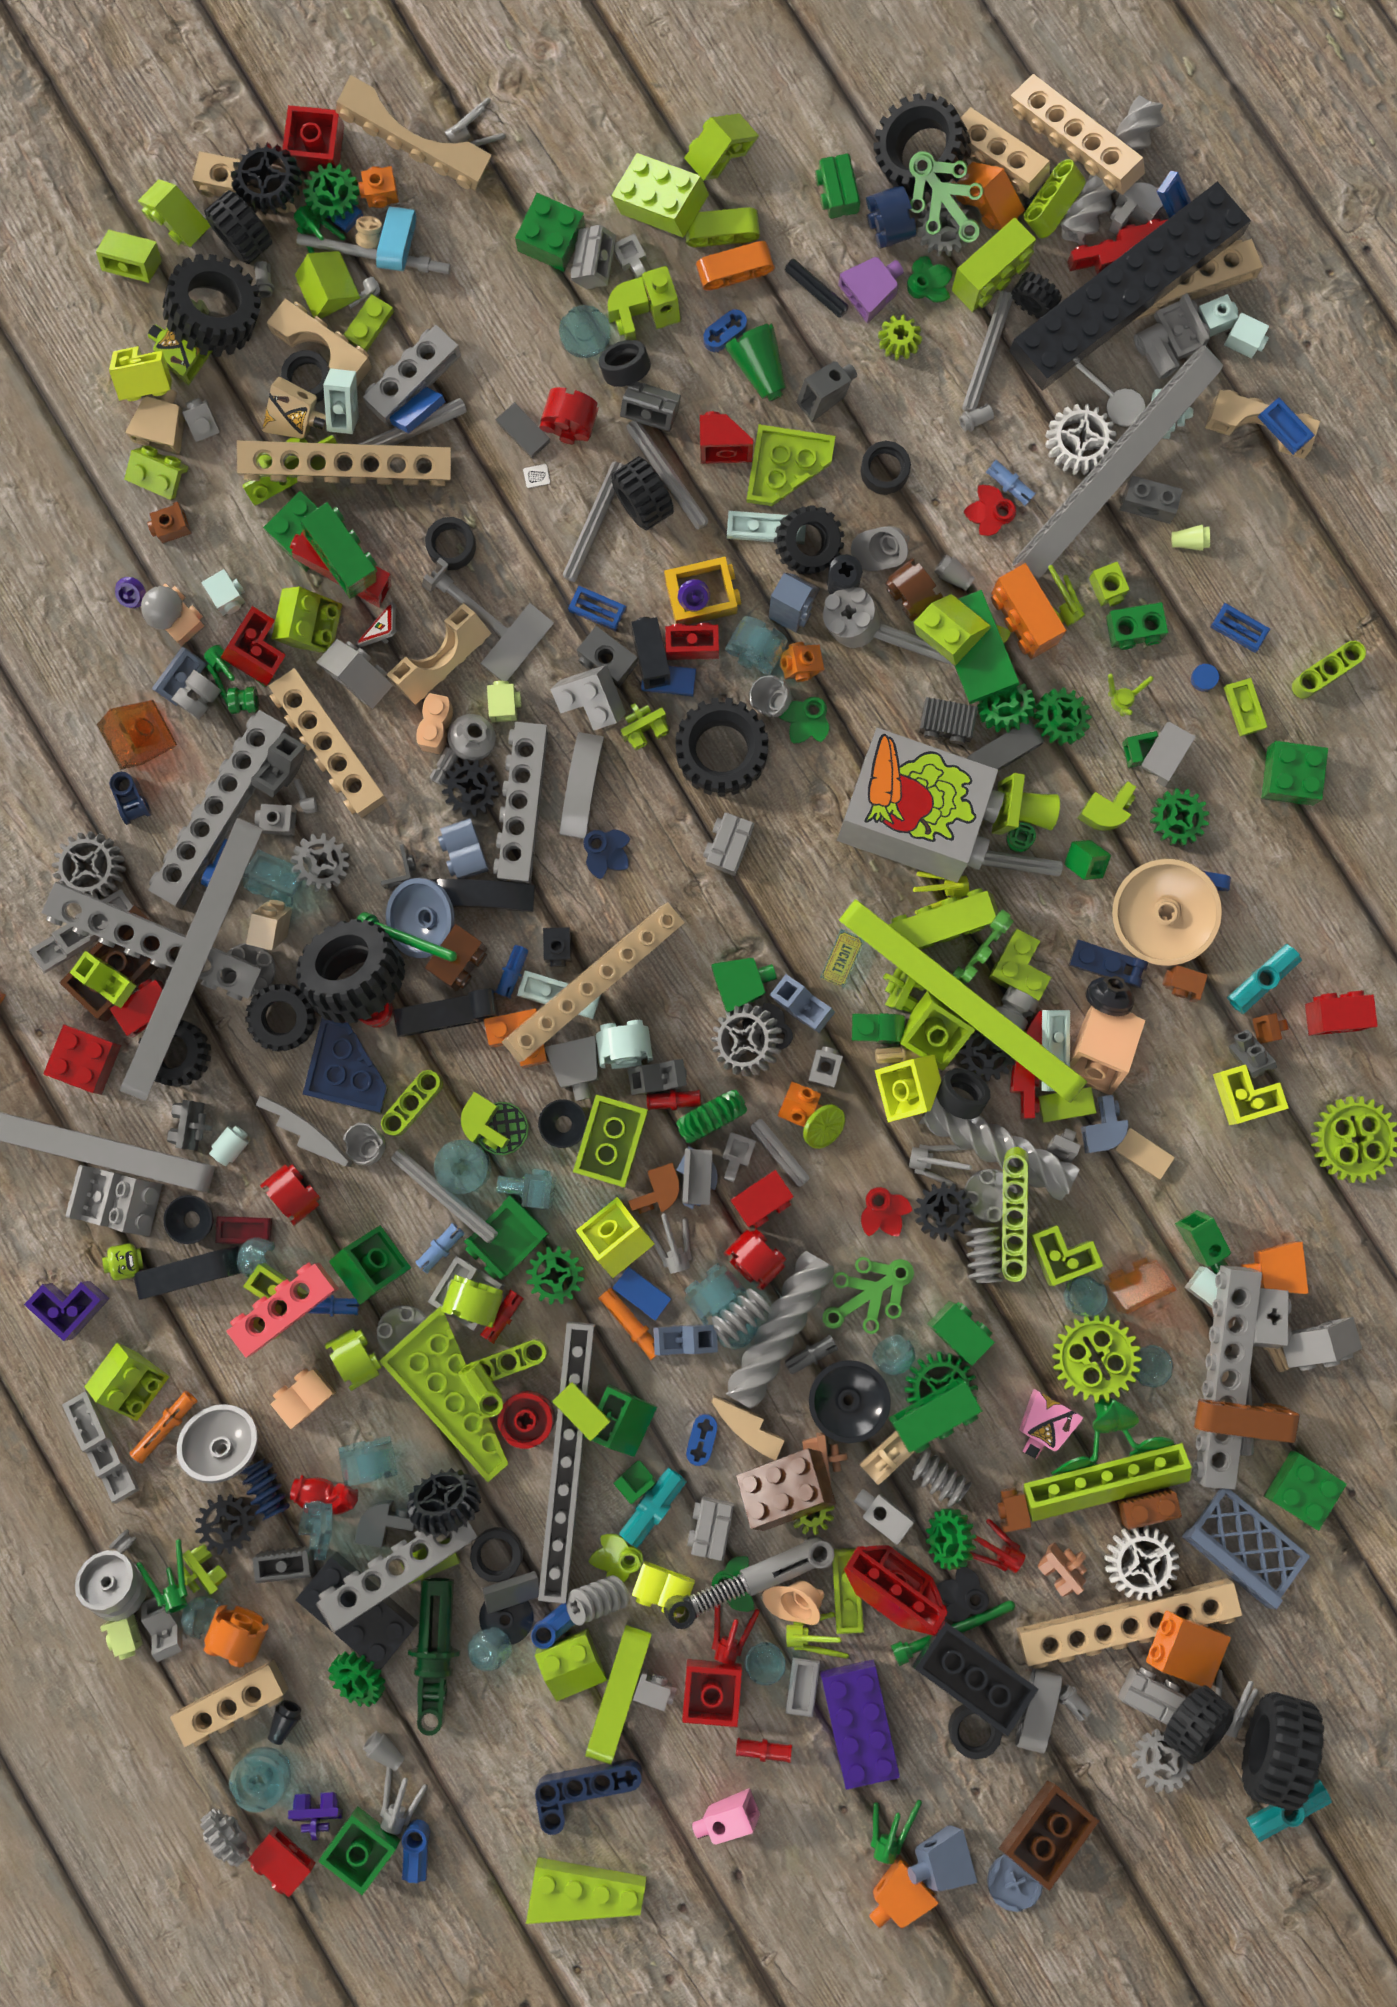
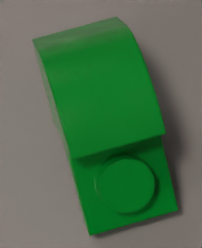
M886 1013L852 1014L851 1041L900 1044L905 1030L904 1015Z

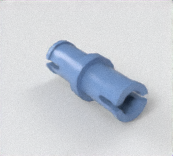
M997 459L986 471L987 474L1003 486V491H1009L1024 506L1036 494L1018 479L1019 475L1016 473L1013 475Z
M451 1223L438 1239H433L430 1248L415 1261L419 1268L423 1266L422 1270L428 1274L442 1257H447L452 1246L465 1235L460 1228L457 1230L458 1226L455 1223Z

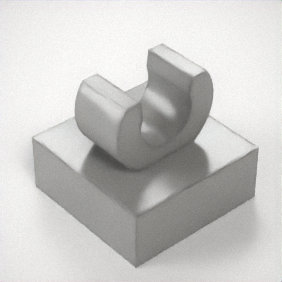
M1066 1128L1061 1136H1054L1046 1150L1058 1159L1071 1163L1078 1155L1081 1145L1073 1142L1076 1132Z

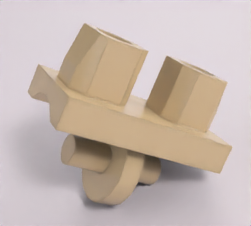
M894 1431L859 1465L877 1485H880L914 1451L909 1453L897 1432Z

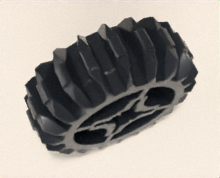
M268 142L264 148H261L258 143H256L255 150L247 147L246 155L239 153L238 158L240 162H233L235 170L231 171V178L233 180L231 186L233 190L251 207L255 214L261 209L262 214L265 216L268 210H272L276 215L277 208L279 207L286 211V203L294 204L293 196H299L300 191L298 187L302 186L301 170L297 166L296 159L291 157L287 149L282 151L281 146L278 144L273 149ZM272 164L282 167L286 173L273 169ZM247 185L259 188L261 194L251 191Z
M452 1468L448 1472H444L441 1469L439 1474L433 1475L431 1473L428 1479L421 1478V1485L413 1486L414 1492L408 1494L409 1501L406 1503L409 1519L419 1532L424 1533L426 1537L432 1534L437 1538L441 1533L447 1537L449 1532L455 1531L458 1534V1528L462 1526L467 1527V1521L475 1520V1513L480 1511L481 1495L477 1483L474 1482L469 1474H465L462 1470L456 1472Z

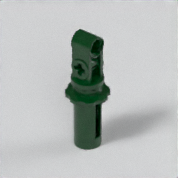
M448 1578L421 1579L418 1645L416 1646L417 1648L408 1650V1655L417 1658V1667L414 1668V1675L419 1676L417 1688V1727L426 1736L438 1733L445 1722V1705L448 1691L447 1677L453 1675L450 1661L451 1658L460 1656V1650L451 1646L454 1579ZM434 1595L440 1596L438 1648L432 1647ZM426 1714H433L437 1717L438 1725L436 1727H429L425 1724L424 1716Z

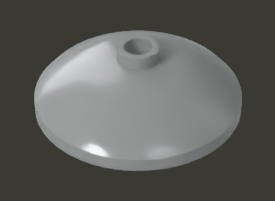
M221 1404L205 1408L195 1414L183 1427L177 1442L178 1461L183 1470L191 1478L199 1482L220 1483L227 1481L241 1473L253 1459L258 1446L257 1427L250 1415L239 1407ZM227 1448L224 1453L220 1454L222 1449Z

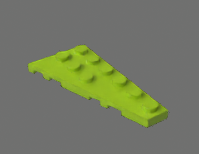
M440 1305L382 1357L379 1362L482 1477L489 1482L508 1465V1461L489 1417L484 1416L480 1412L478 1404L458 1375V1372L466 1366V1362L446 1315L441 1311L442 1306Z

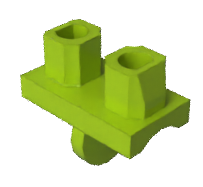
M635 703L630 705L633 713L625 717L629 725L620 729L624 741H628L635 751L648 744L643 732L650 728L657 739L669 734L666 713L662 707L650 713L651 710L648 705L639 709Z
M896 968L893 975L885 973L883 979L888 982L885 992L890 994L885 1006L890 1009L911 1013L918 1004V1000L909 994L913 987L919 991H923L925 988L900 968Z
M205 1544L192 1551L189 1549L183 1553L184 1561L193 1572L190 1575L184 1567L185 1586L188 1585L193 1594L200 1589L195 1582L196 1578L207 1593L211 1595L218 1590L217 1586L227 1577V1574L220 1565L208 1573L202 1568L201 1564L212 1557Z

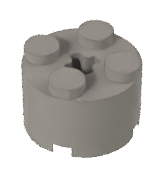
M863 588L842 589L829 595L825 600L823 620L837 642L849 648H859L867 645L874 639L873 636L877 630L879 631L881 626V615L871 596Z

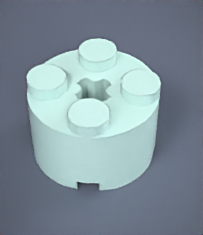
M631 1020L627 1022V1025L617 1027L615 1023L603 1024L600 1026V1031L596 1033L599 1065L601 1068H605V1064H611L612 1069L630 1068L642 1065V1059L647 1058L648 1063L653 1060L649 1027L644 1026L642 1020Z

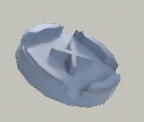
M1005 1854L997 1858L989 1868L987 1884L996 1904L1005 1910L1013 1912L1023 1911L1022 1909L1030 1908L1036 1904L1042 1894L1043 1886Z

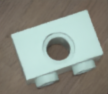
M330 368L323 385L327 431L353 434L359 418L356 371Z

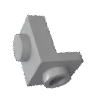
M196 398L185 403L187 407L183 409L182 413L195 442L220 433L207 400L201 401L200 398Z

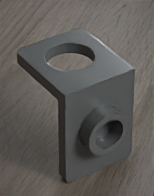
M404 844L400 845L406 875L381 881V886L385 889L399 886L404 881L414 878L412 871L416 870L413 855H408L407 847Z

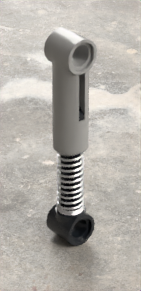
M810 1536L800 1545L740 1570V1575L738 1574L737 1578L733 1576V1580L729 1578L728 1582L724 1580V1584L722 1582L719 1583V1586L715 1584V1588L713 1586L710 1587V1590L706 1588V1592L702 1590L701 1594L697 1592V1595H675L670 1597L665 1602L664 1615L675 1628L686 1629L693 1624L698 1615L704 1614V1610L709 1612V1608L712 1610L714 1606L718 1608V1604L721 1606L723 1602L727 1604V1600L730 1602L732 1598L736 1600L737 1596L739 1598L741 1594L745 1596L746 1592L753 1596L815 1568H826L834 1559V1549L820 1536ZM818 1546H822L823 1552L821 1556L813 1558V1550ZM680 1606L685 1607L686 1610L683 1616L679 1618L673 1616L676 1608Z

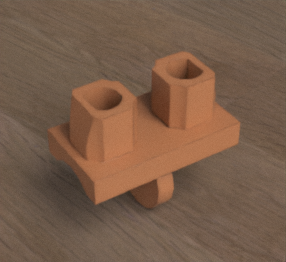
M816 1433V1437L802 1440L803 1450L809 1448L821 1451L829 1480L828 1462H832L833 1472L841 1471L840 1461L847 1460L848 1457L847 1453H839L838 1443L830 1444L831 1454L827 1455L824 1433Z
M1053 1542L1048 1546L1046 1554L1040 1559L1038 1568L1046 1576L1055 1570L1062 1576L1054 1584L1062 1597L1072 1592L1078 1595L1084 1591L1083 1585L1086 1579L1082 1574L1087 1569L1082 1562L1085 1560L1086 1555L1082 1551L1074 1554L1070 1548L1063 1553L1057 1544Z

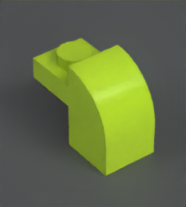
M642 277L619 284L613 289L608 299L609 322H616L619 336L624 335L625 340H636L632 317L649 312V301Z
M1127 781L1113 802L1095 792L1077 819L1099 831H1110L1118 828L1131 816L1123 808L1128 810L1136 798L1132 794L1136 786Z
M86 950L70 971V974L84 985L99 992L119 1008H122L136 988V985L128 980V977Z
M473 1092L461 1114V1126L464 1134L473 1143H477L482 1135L485 1137L482 1142L494 1150L498 1146L505 1149L510 1139L488 1126L499 1107L476 1092Z

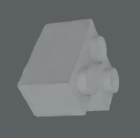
M336 639L316 662L333 679L344 685L362 703L372 709L393 686L386 679L387 672L377 664L372 666L369 663L371 657L349 641L345 644Z
M607 665L561 679L550 689L560 714L584 706L593 730L616 724L626 714Z
M1354 1317L1330 1320L1316 1327L1292 1330L1288 1346L1283 1347L1288 1368L1299 1367L1300 1371L1316 1368V1364L1323 1363L1324 1367L1341 1364L1340 1361L1353 1358V1353L1362 1349Z

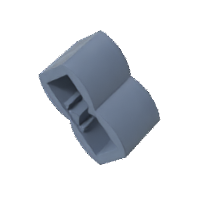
M470 818L440 828L442 836H439L438 840L442 851H448L450 860L446 861L451 876L456 875L457 879H467L489 871L476 830Z

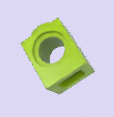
M1118 561L1094 570L1089 577L1100 606L1109 604L1112 607L1122 603L1130 590ZM1104 583H1113L1116 587V590H1107Z

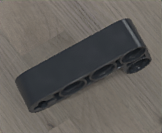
M490 988L472 991L466 996L393 1010L397 1037H406L484 1022V1019L499 1016L495 991Z
M236 1246L140 1271L133 1278L138 1299L142 1300L245 1273L240 1247Z

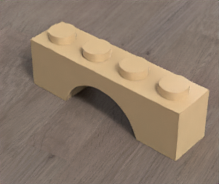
M285 298L266 322L271 333L290 347L309 341L317 342L327 347L331 354L329 369L356 371L357 386L372 368L368 359L369 354L359 346L355 348L351 346L343 334L338 331L335 333L327 328L328 325L317 316L315 318L309 316L307 310L298 302L291 303Z
M1220 390L1213 401L1205 428L1230 436L1235 429L1244 424L1256 423L1265 426L1258 416L1269 405L1264 404L1258 398L1248 399L1239 396L1237 392L1232 390ZM1301 413L1296 414L1297 417L1315 436L1294 455L1278 439L1277 441L1280 452L1305 459L1312 450L1320 421L1313 419L1309 414Z
M464 603L444 620L446 627L445 639L435 654L422 660L405 657L387 674L398 689L415 705L424 699L439 682L443 681L457 665L464 662L466 657L478 646L482 645L485 639L492 634L478 615Z

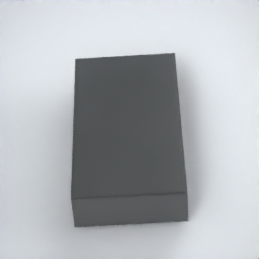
M515 402L496 419V423L531 459L551 442L550 438Z
M535 1571L482 1588L488 1614L539 1597V1583Z

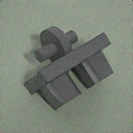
M1249 1030L1234 1036L1235 1043L1229 1046L1230 1053L1241 1065L1247 1066L1249 1075L1252 1078L1262 1076L1265 1073L1264 1070L1277 1068L1276 1061Z
M183 1100V1103H174L172 1105V1117L180 1118L178 1129L170 1128L168 1131L167 1141L175 1144V1148L197 1151L198 1142L202 1140L204 1130L212 1131L211 1125H205L206 1114H203L205 1103Z

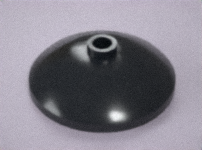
M855 1360L835 1362L823 1369L811 1386L809 1410L812 1419L822 1433L835 1441L842 1443L865 1441L873 1437L884 1426L889 1416L891 1399L888 1386L883 1377L873 1367ZM846 1395L853 1396L852 1404L846 1405L843 1402Z

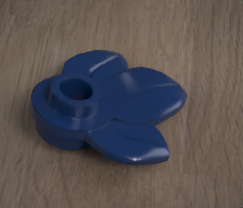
M615 829L606 833L600 830L589 832L583 842L584 848L588 853L586 865L589 871L596 878L602 879L608 868L617 871L628 869V857L622 848L629 843L630 837L624 832ZM596 839L602 842L599 848L592 846V842Z

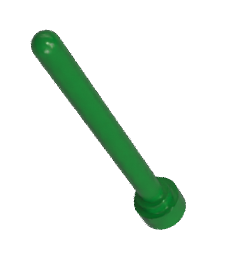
M362 912L357 917L362 922L367 920L380 925L393 940L450 962L457 959L456 952L384 925L373 914Z
M1009 1600L951 1626L963 1633L1014 1611L1016 1606L1013 1601ZM932 1635L925 1636L909 1644L899 1641L891 1645L899 1667L909 1663V1659L913 1658V1654L922 1651Z

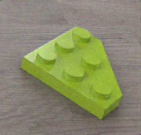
M759 424L746 503L773 506L826 469L832 462L836 436Z

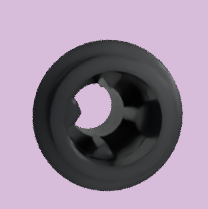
M283 1700L280 1705L276 1706L268 1735L270 1742L276 1745L283 1744L284 1740L301 1719V1708L299 1705L289 1700Z

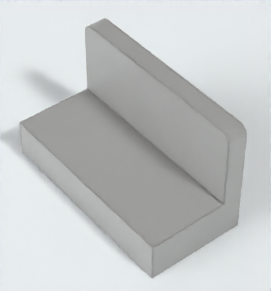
M1167 722L1141 764V767L1158 776L1156 783L1165 787L1195 739V736L1173 723Z
M685 1149L682 1203L710 1205L713 1150Z

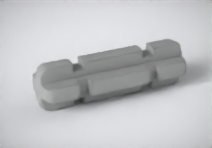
M446 747L436 765L437 769H434L430 775V779L436 784H443L442 781L447 778V771H451L458 759V756L450 747Z

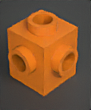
M374 166L368 170L361 171L362 182H358L361 198H366L369 208H384L388 204L399 203L392 166L382 168Z
M796 642L790 644L789 648L780 654V666L784 672L785 679L805 682L825 670L820 644L805 645L804 642Z
M791 1082L778 1117L804 1127L809 1117L822 1107V1105L818 1104L822 1093Z

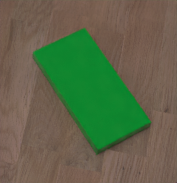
M982 590L958 599L991 625V628L954 666L969 705L1019 686V680Z

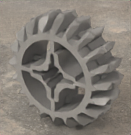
M89 831L86 837L81 832L77 833V841L71 836L68 837V846L63 843L60 844V848L64 851L62 854L54 853L59 862L52 863V867L59 869V871L52 874L54 878L60 879L58 882L98 899H101V894L104 897L110 896L108 889L118 890V887L114 885L115 881H123V878L118 876V873L126 871L125 867L118 864L125 861V858L118 855L121 849L118 846L113 847L114 841L112 839L105 840V835L99 833L95 836V833ZM86 848H97L95 852L91 851V853H89L86 856H81L80 854H78L80 851ZM105 856L108 863L106 874L102 871ZM72 860L75 862L76 869L72 874L74 876L73 878L71 877L70 872ZM81 861L89 863L91 866H93L92 870H94L96 874L91 871H87V869L85 868L86 865L83 864ZM93 878L100 881L91 887H80L83 882L87 883V881Z
M745 1004L743 1008L734 1006V1012L725 1011L727 1019L719 1017L718 1021L722 1026H715L713 1028L715 1032H718V1037L711 1038L712 1042H718V1046L712 1049L713 1052L721 1053L716 1060L718 1062L725 1061L723 1068L726 1070L732 1068V1073L735 1075H739L740 1072H742L743 1076H749L751 1072L753 1075H759L760 1068L763 1071H767L769 1069L767 1061L769 1063L776 1062L775 1057L772 1056L773 1053H781V1050L776 1048V1043H783V1039L776 1038V1034L782 1032L781 1028H773L778 1022L777 1019H769L771 1014L769 1011L765 1010L762 1012L761 1006L756 1005L752 1008L751 1004ZM747 1018L755 1020L753 1025H749L744 1030L735 1026L738 1022ZM762 1032H764L765 1036L764 1046L760 1041V1035ZM730 1035L734 1039V1045L732 1049L730 1047ZM743 1035L749 1036L748 1041L751 1045H745L747 1041ZM748 1051L759 1055L749 1062L739 1060Z

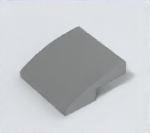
M456 1256L428 1300V1303L436 1308L443 1305L451 1279L455 1275L503 1290L505 1285ZM447 1314L473 1331L477 1332L481 1327L480 1324L459 1318L454 1314Z

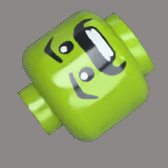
M132 1243L111 1246L107 1250V1257L102 1258L104 1273H110L114 1281L131 1279L137 1272L144 1269L140 1248L136 1249Z

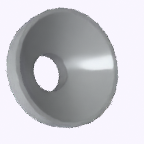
M466 714L458 717L451 724L447 735L452 751L458 757L468 761L486 758L492 752L496 740V734L491 723L476 714ZM469 726L479 727L482 731V736L479 738L471 737L467 732V728Z

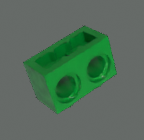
M1162 602L1112 610L1106 617L1111 648L1119 647L1120 650L1134 648L1135 644L1145 643L1146 646L1161 643V640L1168 634ZM1144 622H1153L1156 630L1147 629ZM1118 626H1127L1130 630V634H1122L1119 631Z

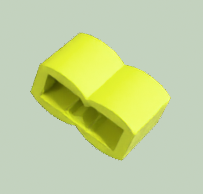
M644 1561L632 1596L637 1597L636 1602L641 1605L651 1607L652 1604L661 1606V1611L664 1613L665 1602L670 1597L675 1595L690 1596L695 1580L651 1562ZM680 1606L676 1608L673 1616L676 1617L678 1613L683 1615L685 1607Z

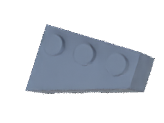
M784 573L771 595L769 619L796 633L800 626L803 628L806 626L811 616L810 611L813 607L811 605L821 588L795 574Z

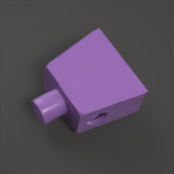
M874 257L842 272L839 276L838 286L866 323H868L896 296L898 283L895 279L901 276L904 270L897 260H894L885 267L878 257Z

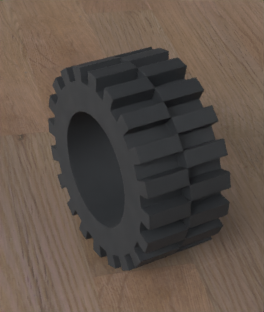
M920 93L913 94L914 101L911 102L908 101L907 97H904L900 100L902 106L898 109L893 104L888 109L891 116L889 118L885 116L881 118L879 122L883 129H876L874 135L878 142L873 143V147L877 154L875 158L880 169L893 187L903 186L908 197L911 198L914 192L915 177L911 174L910 169L903 165L902 156L906 143L914 134L924 129H938L945 133L946 146L943 154L937 160L939 162L955 163L957 161H964L968 166L964 157L971 156V149L968 145L971 143V139L955 107L951 103L948 104L947 100L941 96L937 100L932 93H927L926 99H923ZM957 164L955 166L957 174H959V169L964 170L963 165ZM935 173L941 182H950L953 179L957 183L960 178H956L950 173ZM926 181V183H925V189H924V195H923V198H924V199H925V192H928V193L930 194V196L932 197V190H933V189L931 188V186L929 185V183H928L927 181Z
M198 254L195 255L194 262L188 257L183 260L182 266L177 264L173 274L171 273L162 306L164 308L163 318L168 320L166 327L169 332L176 330L175 339L179 343L183 340L187 341V349L193 351L194 347L200 348L201 355L207 356L208 350L213 351L214 357H221L223 350L226 351L227 355L234 354L236 347L241 350L245 346L246 341L249 342L261 305V297H257L259 293L258 286H251L253 278L249 273L245 276L242 275V266L239 264L235 267L230 266V259L224 257L223 262L216 261L217 255L209 254L208 260H204L203 255ZM196 288H209L219 291L233 301L237 311L223 318L208 316L194 306L190 300L189 292Z
M717 697L711 698V703L707 705L705 701L698 703V709L694 711L691 708L687 712V718L681 720L679 732L676 733L677 763L679 768L682 769L683 776L686 780L689 779L692 782L694 788L698 790L701 787L704 789V793L711 795L712 792H717L718 796H725L726 792H732V795H735L743 787L745 790L751 787L752 781L754 779L757 781L761 776V771L765 768L769 739L768 733H765V724L762 719L758 720L757 712L753 708L750 711L747 710L746 703L742 701L738 705L734 704L733 698L726 697L725 702H719ZM715 726H728L736 729L744 737L748 752L744 761L737 768L726 772H718L707 768L699 760L696 753V745L701 735L708 729Z

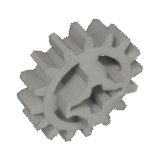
M929 202L927 210L924 209L920 213L921 218H918L916 224L918 227L916 236L922 237L920 245L928 244L927 252L930 253L935 249L939 257L942 251H946L948 257L951 256L953 249L959 253L962 245L967 246L968 242H964L960 238L958 232L960 226L943 203L940 212L941 230L934 235L926 231L925 225L929 220L931 202ZM962 210L965 213V215L968 216L969 210ZM936 221L929 223V228L932 231L938 229ZM968 225L965 231L968 235H971L973 229L971 225Z
M322 833L320 839L311 834L310 842L303 838L300 842L302 847L296 846L294 848V853L297 855L291 857V862L297 865L292 867V872H299L296 880L298 882L305 880L306 889L312 884L315 885V892H318L321 886H324L325 890L329 891L331 883L337 887L340 884L339 878L345 879L347 873L343 870L348 869L350 863L344 862V860L348 858L349 854L341 853L344 845L342 843L336 846L334 844L335 837L328 841L324 833ZM313 847H323L322 849L318 850L312 849ZM331 852L335 855L337 862L333 861ZM319 859L324 860L321 867L316 865ZM303 863L307 864L309 873L305 870ZM323 875L329 876L328 878H324V879H319V878H317V877L323 876Z
M1155 1729L1152 1731V1736L1147 1732L1142 1736L1143 1741L1139 1740L1135 1743L1139 1750L1134 1751L1131 1756L1138 1759V1762L1134 1763L1132 1768L1140 1769L1137 1779L1145 1778L1147 1780L1145 1783L1146 1788L1155 1785L1156 1793L1161 1792L1164 1788L1168 1794L1173 1792L1174 1788L1176 1790L1182 1788V1782L1190 1780V1776L1186 1772L1192 1771L1194 1767L1188 1764L1183 1756L1164 1741L1165 1731L1161 1735L1160 1731ZM1146 1754L1148 1755V1763H1146ZM1161 1758H1164L1166 1761L1163 1765L1159 1762Z
M213 1808L201 1818L202 1824L200 1826L205 1830L203 1832L204 1841L210 1846L216 1858L219 1860L222 1858L224 1862L228 1861L230 1866L235 1865L238 1867L250 1857V1848L246 1845L248 1842L247 1835L242 1831L234 1817H229L228 1814L223 1815L220 1809L216 1810Z

